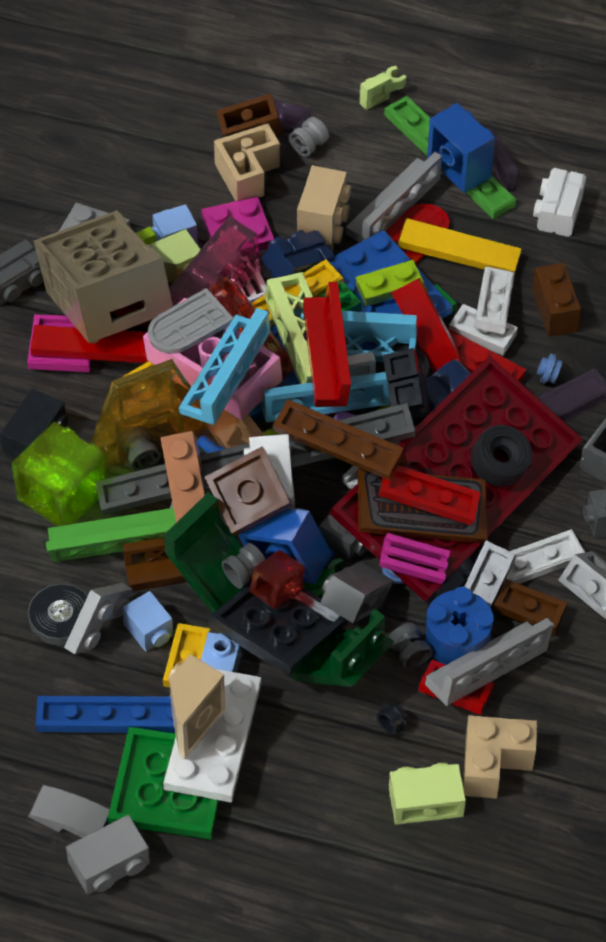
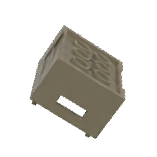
M117 210L34 240L47 294L88 343H97L99 339L152 320L173 307L162 257L152 246H147L129 227L128 221ZM141 300L143 301L144 308L111 320L110 312Z

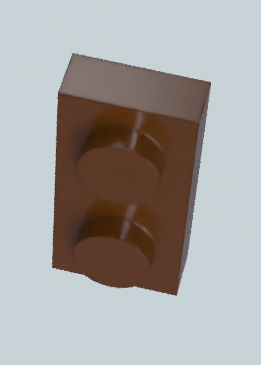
M506 579L494 603L493 612L522 623L528 621L532 626L548 618L554 624L551 634L555 635L568 602Z

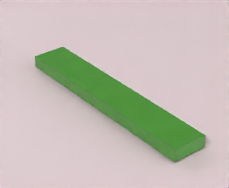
M408 96L386 107L384 115L427 155L430 117ZM492 175L488 180L466 192L492 219L497 218L516 206L517 199Z

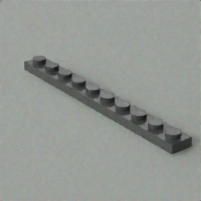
M408 403L339 420L391 443L416 437ZM289 438L291 468L333 458L331 455ZM250 443L200 455L205 490L210 489L205 476L243 457L244 448H250ZM165 464L95 482L103 515L172 498Z

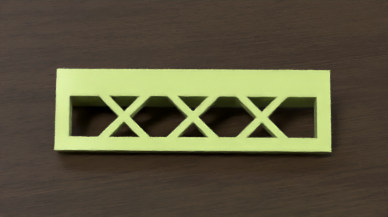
M302 272L268 279L265 294L266 303L300 384L312 382L307 341L304 339L306 334L305 321L294 315L297 307L303 309V298L313 297ZM298 284L301 292L295 297L286 293L283 287Z

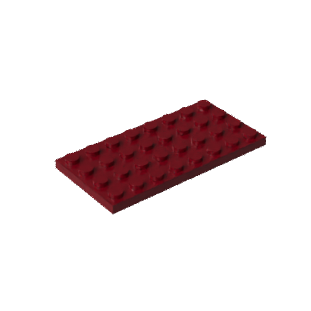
M491 356L484 360L414 428L416 437L404 439L398 444V446L404 448L407 460L406 468L424 474L481 479L472 467L471 450L483 431L495 425H507L519 430L528 439L532 448V460L523 476L516 483L503 487L485 482L488 537L583 440L582 437ZM501 449L494 450V456L497 460L501 462L509 461V456L505 451ZM357 483L332 507L329 514L380 560L386 535L359 532ZM400 536L449 550L450 554L447 559L448 566L445 570V581L468 556L470 557L482 545L481 543ZM391 555L388 556V558H392L395 560H399L402 562L437 571V568L430 567L420 563L417 565L414 563L407 562L406 559H402ZM391 570L425 602L442 585Z

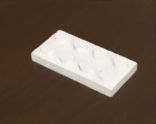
M216 669L224 674L226 710L185 759L179 756L177 740L175 738L163 784L164 790L232 802L261 687V677Z

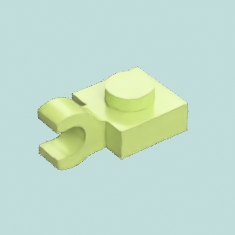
M397 66L388 68L386 74L382 72L360 84V104L365 110L388 100L390 92L406 86L405 75L395 78L398 74Z

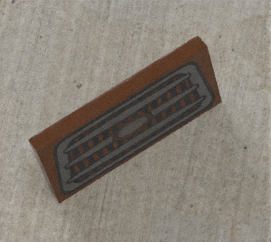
M361 468L358 470L359 532L384 535L390 533L397 536L481 544L488 540L485 480L427 474L481 492L475 521L470 526L378 496L382 477Z

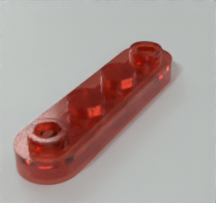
M219 277L211 286V294L233 318L235 315L248 319L252 317L255 308L235 282L226 277ZM239 327L238 331L241 333L244 330V328ZM270 332L262 346L280 357L283 380L294 368L288 354L273 333Z

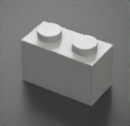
M129 815L66 846L68 863L87 895L96 891L103 892L109 889L115 881L127 875H136L146 865L150 864L148 846Z

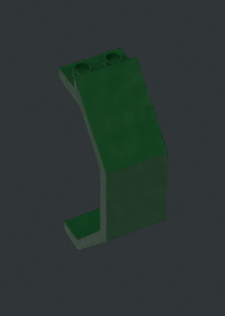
M208 492L164 534L166 555L213 614L243 589L235 587L229 581L221 564L229 556H237L242 545L221 520L218 499ZM254 575L253 577H251L250 582H252L258 576ZM374 609L370 613V623L363 630L358 627L354 630L342 629L289 677L297 682L352 687L395 642L385 635V616Z

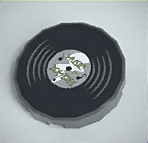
M63 583L49 585L38 591L30 601L27 611L30 629L47 644L66 645L88 595L75 585Z

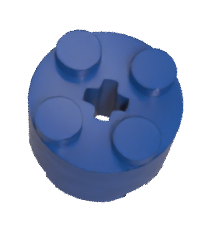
M458 587L435 598L428 607L425 627V641H427L433 651L432 657L438 662L447 665L469 652H474L484 647L491 641L494 621L492 610L483 598L472 593L466 587Z

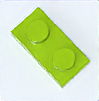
M410 260L357 276L356 286L365 305L369 306L392 299L394 297L391 292L418 278H421L422 282L423 279L414 261Z

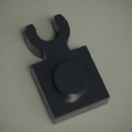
M469 556L426 601L429 606L439 595L453 591L466 581L465 577L471 573L475 565Z

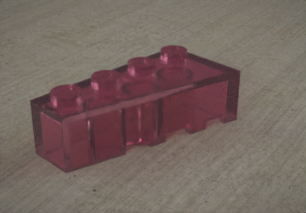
M229 216L169 287L173 306L177 305L184 298L188 299L205 288L211 292L222 306L229 302L237 294L240 287L246 286L247 281H251L255 274L260 272L257 233Z

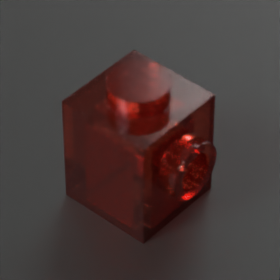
M278 550L254 567L250 592L275 609L289 598H295L301 592L304 585L302 579L305 566L282 550Z

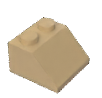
M191 654L183 663H177L169 674L170 698L179 756L184 759L226 710L224 674Z

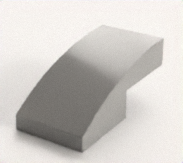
M43 785L28 817L57 832H60L63 828L84 838L103 828L110 809L76 794Z

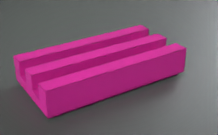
M387 533L384 538L379 567L442 584L446 577L445 570L448 566L447 559L450 551ZM391 555L402 559H406L407 562L414 563L417 565L420 563L423 565L437 568V571L402 562L399 560H395L392 558H388V556Z

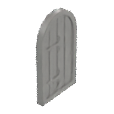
M205 288L154 318L148 327V338L152 346L160 352L168 354L180 353L228 327L233 317L211 292Z

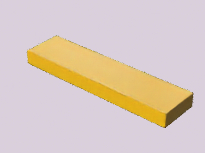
M407 218L398 244L399 248L485 270V267H492L513 273L516 271L521 253V248Z

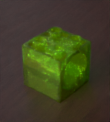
M53 422L12 462L17 500L57 527L74 524L99 499L95 482L106 479L104 454L100 448L92 443H86L72 429L64 428L56 422Z

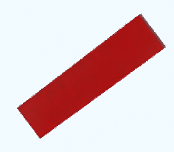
M34 325L30 348L31 356L147 363L143 339L147 332L120 331L99 339L97 343H88L76 327Z

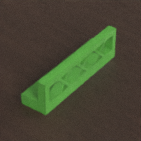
M174 508L48 528L49 541H46L47 552L53 563L122 552L123 544L164 537V534L176 523Z

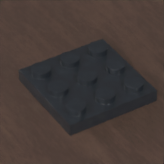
M268 567L266 572L256 577L210 616L208 626L289 677L346 627L348 620L320 603L322 598L272 567Z

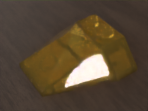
M173 359L112 381L88 448L92 472L121 462L120 438L131 428L142 426L150 429L169 421L176 434L193 431L195 434L208 429V423L180 414L179 406L189 392L191 385ZM200 399L195 400L192 406L201 409Z

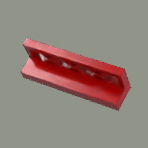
M328 282L326 297H305L303 299L315 407H347L351 379L338 282Z

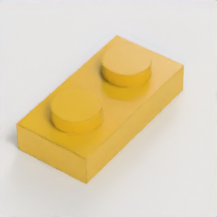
M177 624L163 677L164 687H170L169 674L177 663H183L190 654L201 660L208 632H210L209 628Z

